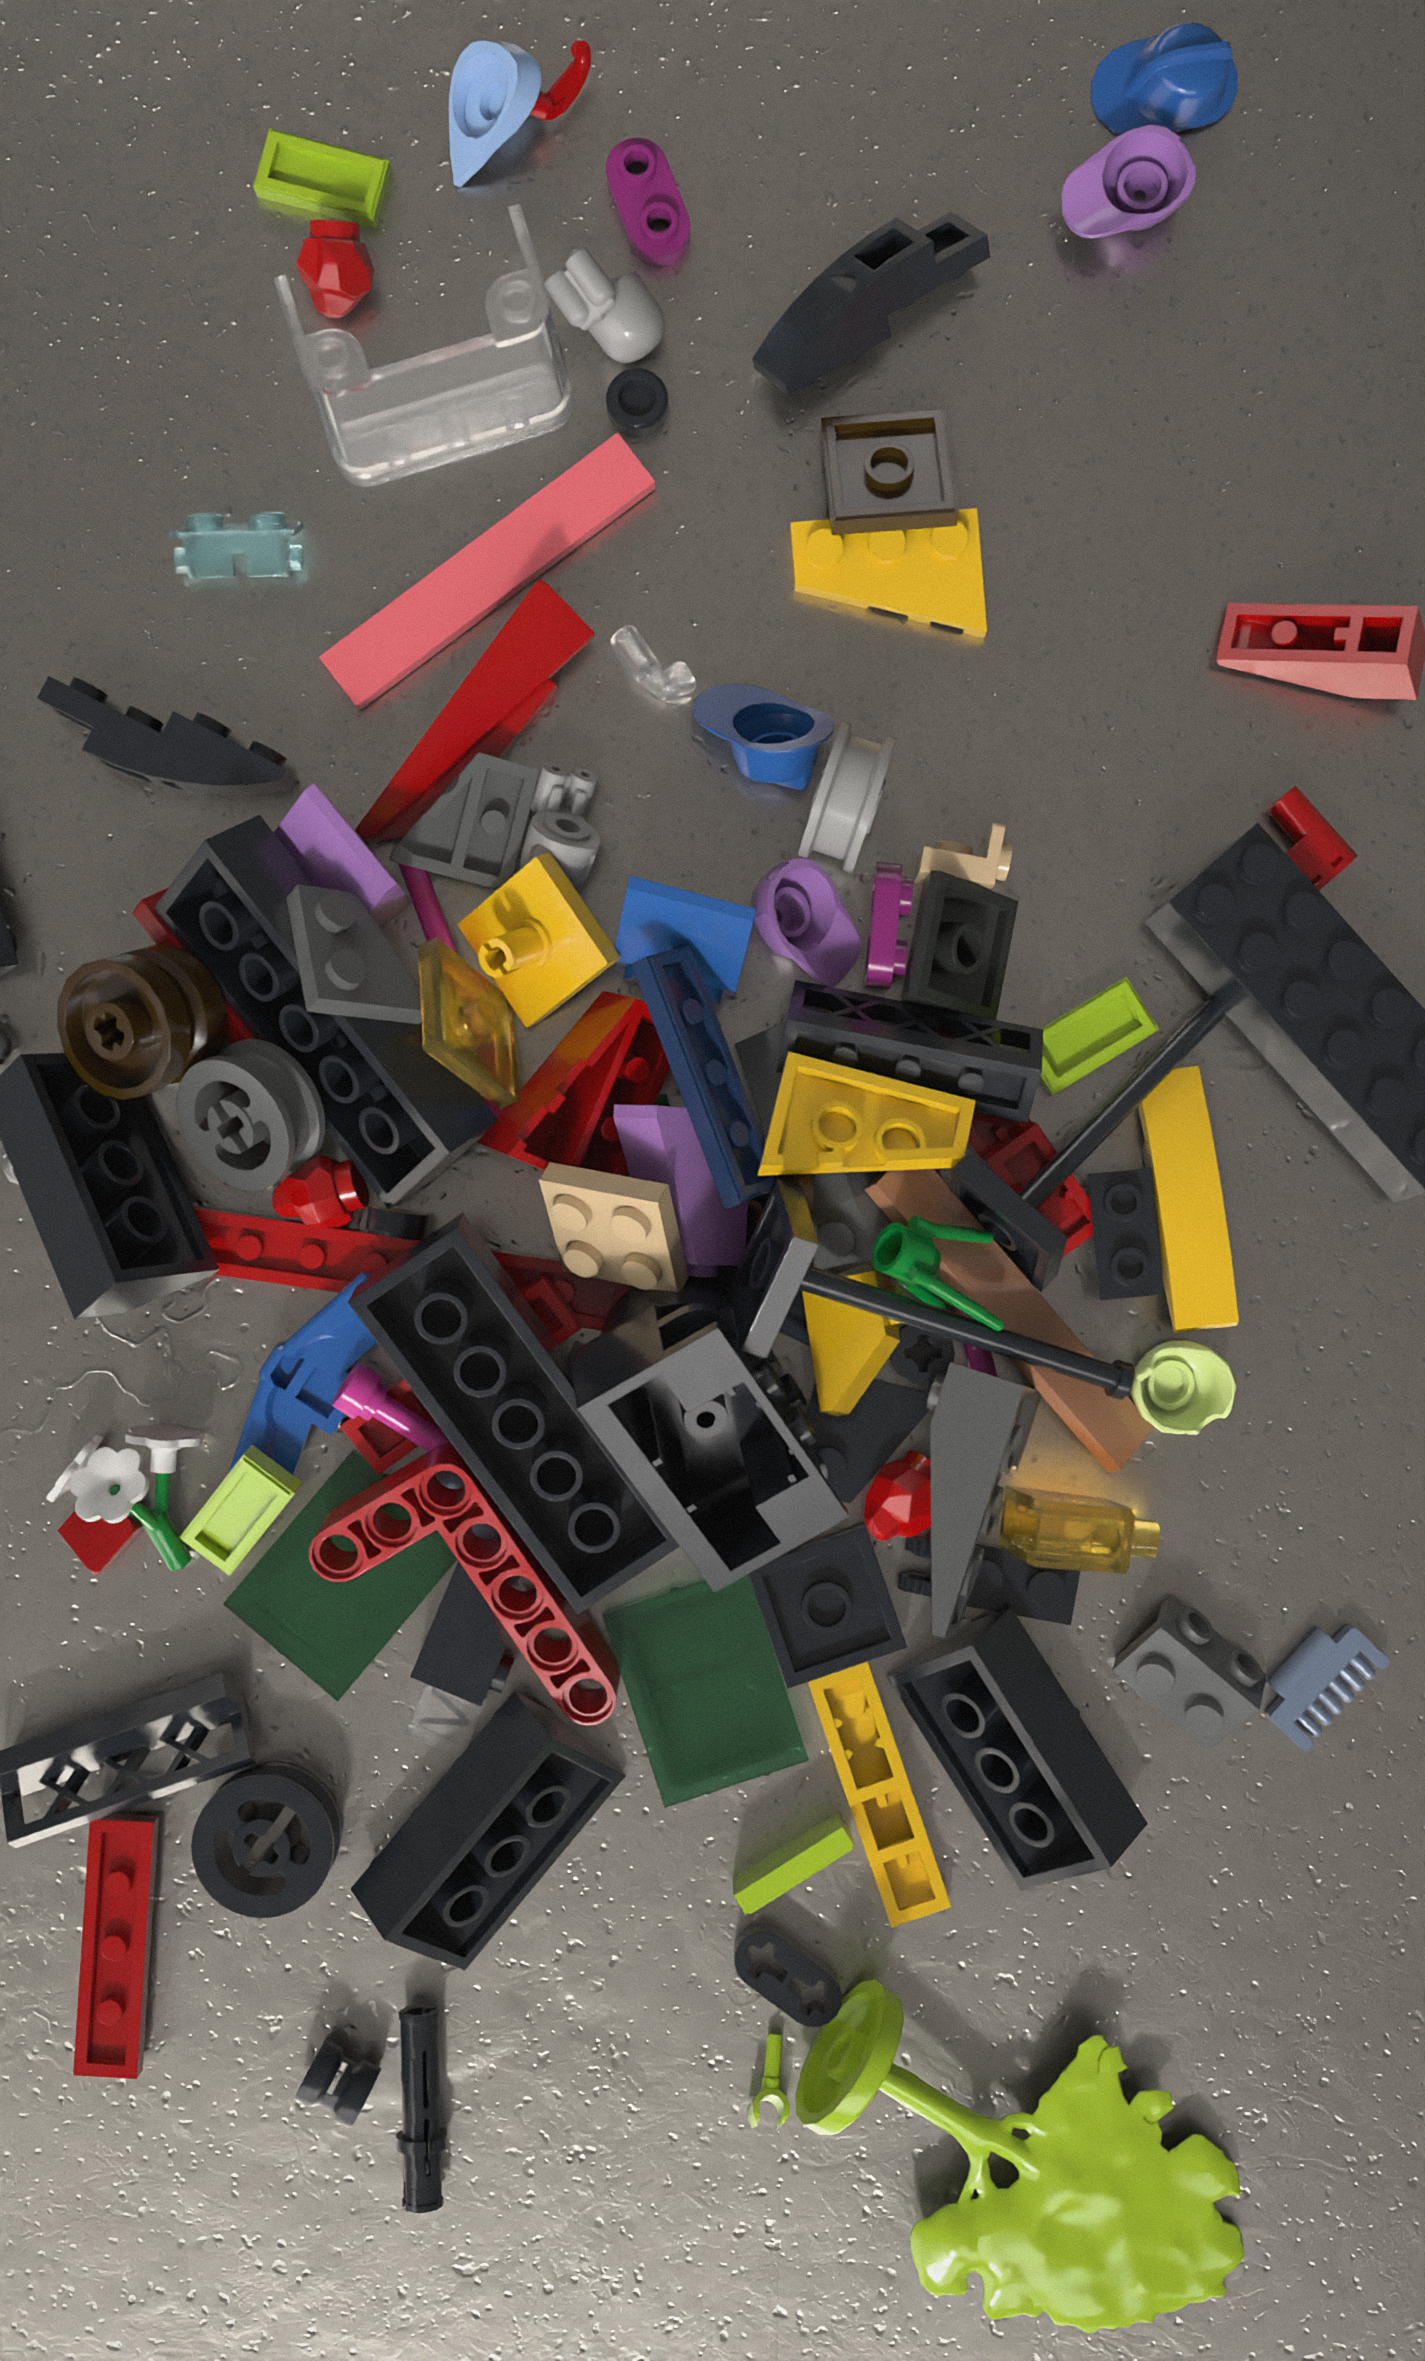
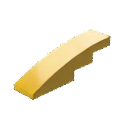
M1199 1065L1174 1068L1138 1105L1145 1138L1142 1148L1145 1168H1151L1162 1277L1174 1333L1237 1326L1239 1317L1228 1228L1212 1129Z
M868 1661L809 1681L808 1685L891 1927L952 1907Z

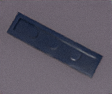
M690 946L646 956L632 963L635 976L724 1208H730L771 1192L776 1184L778 1175L757 1176L765 1141Z

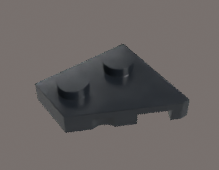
M874 1378L850 1414L834 1416L820 1412L816 1381L814 1379L806 1416L818 1437V1442L814 1444L822 1454L828 1470L827 1481L842 1502L851 1503L930 1411L927 1408L929 1392Z

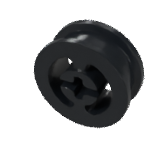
M266 1762L238 1771L218 1788L202 1809L194 1826L191 1853L199 1881L216 1902L228 1910L243 1916L271 1918L298 1909L317 1893L336 1860L342 1837L339 1810L334 1798L324 1784L311 1773L297 1766L286 1763ZM255 1800L275 1801L264 1803L260 1806H255L251 1803V1801ZM287 1806L296 1814L286 1824L277 1840L272 1842L261 1854L252 1870L249 1872L240 1865L241 1862L249 1854L259 1837L265 1835L275 1823L284 1807ZM299 1818L307 1829L310 1848L304 1847L300 1842L301 1823ZM226 1830L234 1836L233 1855L228 1847ZM276 1873L283 1875L282 1877L278 1878H267Z

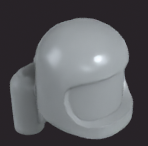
M586 248L579 250L565 263V266L568 268L567 270L564 268L558 270L544 283L545 288L568 322L575 327H580L582 330L588 329L603 351L613 360L621 363H631L645 357L659 344L664 334L665 319L661 307L637 272L633 271L626 276L621 275L610 280Z
M546 762L543 764L530 807L533 812V818L520 856L521 869L536 856L551 852L576 890L585 883L601 842L598 832L584 820L597 782V775L585 768H575L572 774H569L568 770L558 763Z

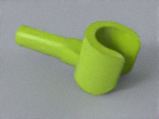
M768 2033L765 2071L764 2077H762L761 2091L752 2099L747 2109L748 2121L753 2128L759 2123V2105L761 2101H769L775 2105L778 2112L776 2130L789 2117V2101L786 2095L780 2091L783 2035Z

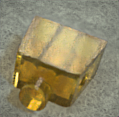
M1006 1486L998 1545L1004 1548L1005 1552L1034 1567L1126 1574L1130 1567L1131 1556L1151 1559L1156 1556L1160 1545V1528L1157 1521L1135 1518L1133 1508L1110 1499Z

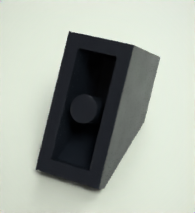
M459 1561L410 1677L481 1707L489 1689L501 1694L515 1657L504 1653L511 1636Z

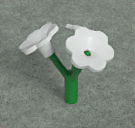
M161 1424L152 1427H129V1431L125 1433V1442L145 1445L151 1449L150 1471L156 1473L154 1509L148 1510L139 1502L146 1496L149 1490V1480L142 1473L144 1465L142 1456L131 1448L123 1449L118 1453L110 1447L97 1449L103 1437L96 1433L59 1477L55 1487L50 1491L46 1499L53 1503L64 1492L70 1490L77 1497L74 1507L75 1512L81 1519L87 1522H93L102 1518L108 1523L114 1524L121 1522L128 1515L142 1524L170 1571L182 1569L191 1561L192 1556L167 1517L170 1473L176 1471L177 1450L183 1447L201 1445V1441L204 1440V1431L171 1424Z

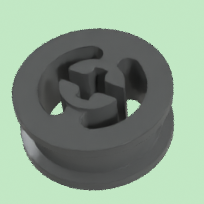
M260 1039L239 1040L224 1048L217 1056L206 1058L193 1065L180 1082L177 1094V1110L180 1125L189 1146L200 1162L212 1174L233 1187L250 1191L268 1188L281 1180L288 1171L299 1168L316 1156L321 1148L325 1134V1115L319 1093L312 1079L300 1063L288 1052L273 1043ZM232 1084L236 1085L240 1089L233 1093ZM270 1136L271 1145L262 1140Z

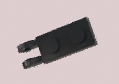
M918 1535L907 1537L904 1550L910 1551L916 1556L931 1558V1538ZM977 1541L976 1546L984 1549V1558L966 1607L994 1612L1012 1607L1017 1616L1071 1625L1082 1565L1079 1560ZM913 1572L908 1574L900 1573L897 1586L899 1590L932 1597L931 1577Z

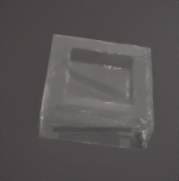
M425 1684L404 1734L460 1757L469 1745L489 1696L486 1695L480 1707Z

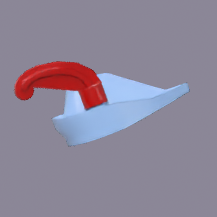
M577 39L573 42L571 54L574 60L546 93L540 90L542 84L540 65L535 57L523 48L502 41L490 42L482 40L470 43L462 51L454 66L449 93V141L454 185L462 187L482 168L494 152L518 131L529 115L539 120H553L566 112L578 97L590 70L592 54L590 45L585 40Z

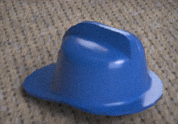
M1181 22L1166 28L1160 35L1131 41L1113 49L1098 64L1091 81V104L1098 119L1109 130L1119 135L1128 130L1149 124L1163 126L1172 132L1202 127L1218 121L1231 108L1238 91V73L1231 58L1230 42L1223 41L1211 28L1200 23Z
M738 683L716 685L702 691L693 702L692 714L697 722L711 733L729 741L738 769L746 778L757 782L775 783L798 790L806 788L812 778V770L817 761L819 744L827 741L834 733V720L827 713L803 706L780 694L755 685Z

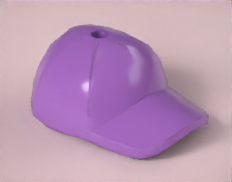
M1149 124L1128 130L1096 152L1066 178L1061 195L1064 220L1072 232L1085 238H1101L1127 230L1140 231L1148 229L1170 216L1189 198L1196 182V163H1192L1188 150L1181 142V137L1166 127ZM1141 196L1144 198V200L1137 201L1135 197Z
M799 857L778 864L760 878L752 893L751 908L757 909L755 924L764 942L779 956L793 959L818 984L829 987L836 986L855 964L860 954L862 943L852 918L829 875L815 861Z

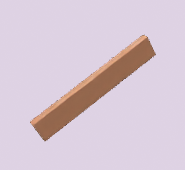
M934 1169L881 1171L864 1189L892 1223L897 1222L908 1226L912 1216L918 1215L932 1223L986 1231ZM932 1238L935 1248L941 1254V1263L936 1274L944 1283L1004 1321V1329L1095 1358L994 1239L991 1243L985 1244ZM1010 1358L1108 1473L1122 1470L1154 1428L1152 1424L1139 1415L1135 1404L1128 1396L1118 1400L1107 1396L1102 1387Z

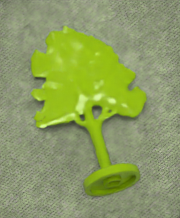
M877 1980L861 1982L842 1998V2005L837 2016L828 2024L822 2025L812 2042L801 2069L795 2094L796 2116L803 2125L819 2135L838 2134L857 2120L874 2099L878 2090L897 2100L907 2109L925 2117L948 2132L961 2144L969 2156L971 2166L958 2202L946 2204L929 2217L918 2220L910 2234L911 2253L918 2270L920 2284L935 2296L948 2294L963 2296L968 2290V2275L976 2271L982 2275L984 2282L982 2306L987 2317L990 2319L1011 2318L1020 2314L1037 2317L1045 2311L1056 2325L1063 2327L1066 2325L1076 2326L1086 2333H1095L1101 2328L1113 2330L1119 2327H1130L1138 2321L1140 2323H1152L1158 2314L1177 2311L1190 2303L1204 2302L1211 2297L1223 2298L1228 2291L1223 2285L1224 2278L1241 2263L1245 2254L1242 2246L1241 2232L1236 2225L1223 2221L1213 2202L1227 2195L1239 2197L1243 2192L1240 2188L1236 2165L1228 2160L1223 2151L1204 2135L1191 2134L1178 2146L1171 2149L1170 2152L1161 2145L1162 2130L1157 2121L1174 2109L1171 2092L1152 2089L1139 2091L1130 2104H1128L1123 2095L1118 2074L1128 2067L1122 2059L1119 2046L1109 2047L1102 2035L1090 2037L1079 2045L1076 2058L1060 2073L1059 2078L1048 2092L1041 2096L1039 2107L1032 2115L1024 2112L1010 2113L1000 2119H993L973 2112L935 2089L912 2072L893 2063L900 2044L904 2023L902 2000L890 1988ZM1013 2128L1025 2129L1031 2135L1026 2140H1020L1011 2133ZM991 2151L1012 2162L1019 2171V2178L1009 2188L998 2189L990 2178L987 2158ZM974 2190L979 2193V2197L971 2200Z

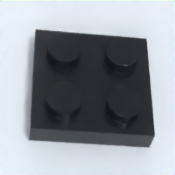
M865 1524L796 1547L748 1574L787 1689L908 1648Z

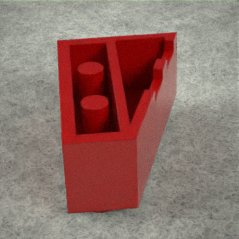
M602 991L498 1116L499 1120L483 1134L477 1143L543 1171L552 1162L625 1176L628 1167L613 1118L614 1104L654 1105L670 1068L646 1002L638 998Z

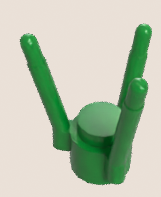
M914 1215L910 1219L908 1226L897 1222L885 1227L877 1236L871 1254L875 1270L893 1278L924 1303L954 1312L953 1308L945 1303L947 1301L995 1331H1001L1004 1328V1321L935 1277L940 1267L941 1254L935 1248L932 1238L989 1244L994 1239V1235L990 1231L932 1223L918 1215Z

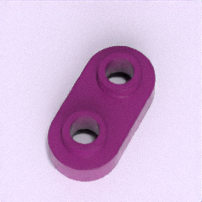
M645 138L626 139L618 143L607 158L606 177L610 195L631 249L637 258L654 267L672 265L679 261L688 250L690 244L689 215L662 149L654 142ZM633 162H642L648 167L640 175L631 174L626 170L627 166ZM656 219L666 220L670 224V227L661 233L652 231L648 226Z
M877 861L875 865L864 987L890 989L892 977L904 978L908 941L897 939L899 914L910 915L913 878L902 877V864Z

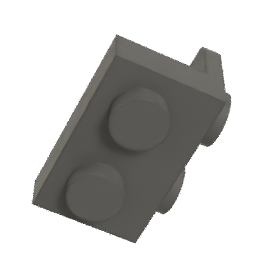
M1170 1596L1162 1603L1157 1621L1116 1657L1112 1669L1115 1674L1208 1752L1260 1710L1267 1678L1265 1672L1250 1653L1243 1649L1235 1648L1212 1628L1208 1619L1200 1611L1185 1606L1175 1596Z

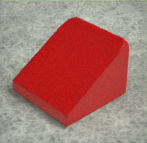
M74 1511L57 1531L86 1568L95 1576H98L109 1569L144 1527L129 1515L121 1522L112 1524L102 1518L93 1522H87L81 1519Z

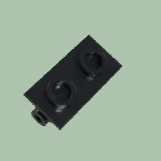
M1151 1168L1087 1174L1100 1301L1164 1295Z

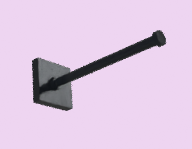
M1210 995L1018 1193L1011 1189L970 1152L951 1170L950 1190L960 1199L983 1228L994 1235L995 1242L1040 1292L1058 1275L1068 1237L1042 1216L1037 1209L1228 1014L1226 1005L1218 997Z
M779 1178L728 1287L741 1351L767 1358L797 1291L802 1290L1102 1387L1107 1396L1122 1400L1128 1395L1134 1381V1366L1129 1362L1117 1359L1111 1364L1004 1328L1001 1331H995L976 1319L810 1266L819 1242L803 1188L800 1185Z

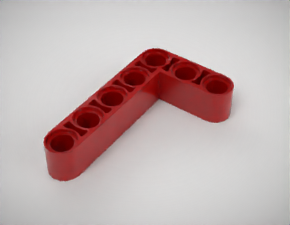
M451 1442L444 1443L338 1505L326 1515L309 1547V1561L313 1570L322 1578L331 1582L352 1580L435 1530H438L561 1711L571 1721L580 1725L593 1726L604 1722L611 1716L616 1706L621 1679V1667L617 1657L585 1610L580 1614L576 1613ZM440 1471L454 1472L463 1479L465 1486L459 1489L445 1487L438 1481L435 1473ZM386 1503H397L409 1512L411 1518L407 1520L394 1519L385 1512L383 1505ZM478 1523L493 1526L499 1532L500 1538L484 1540L473 1532L471 1526ZM343 1535L350 1538L355 1543L357 1550L344 1551L338 1548L330 1536ZM523 1576L535 1585V1589L519 1591L508 1583L507 1578ZM549 1627L559 1628L565 1631L570 1638L565 1641H553L548 1639L542 1633V1630ZM593 1679L603 1685L604 1689L587 1691L581 1688L577 1681Z

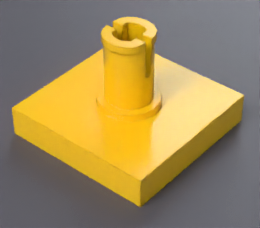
M551 852L533 858L457 924L478 955L482 969L494 979L526 1028L541 1022L621 958Z

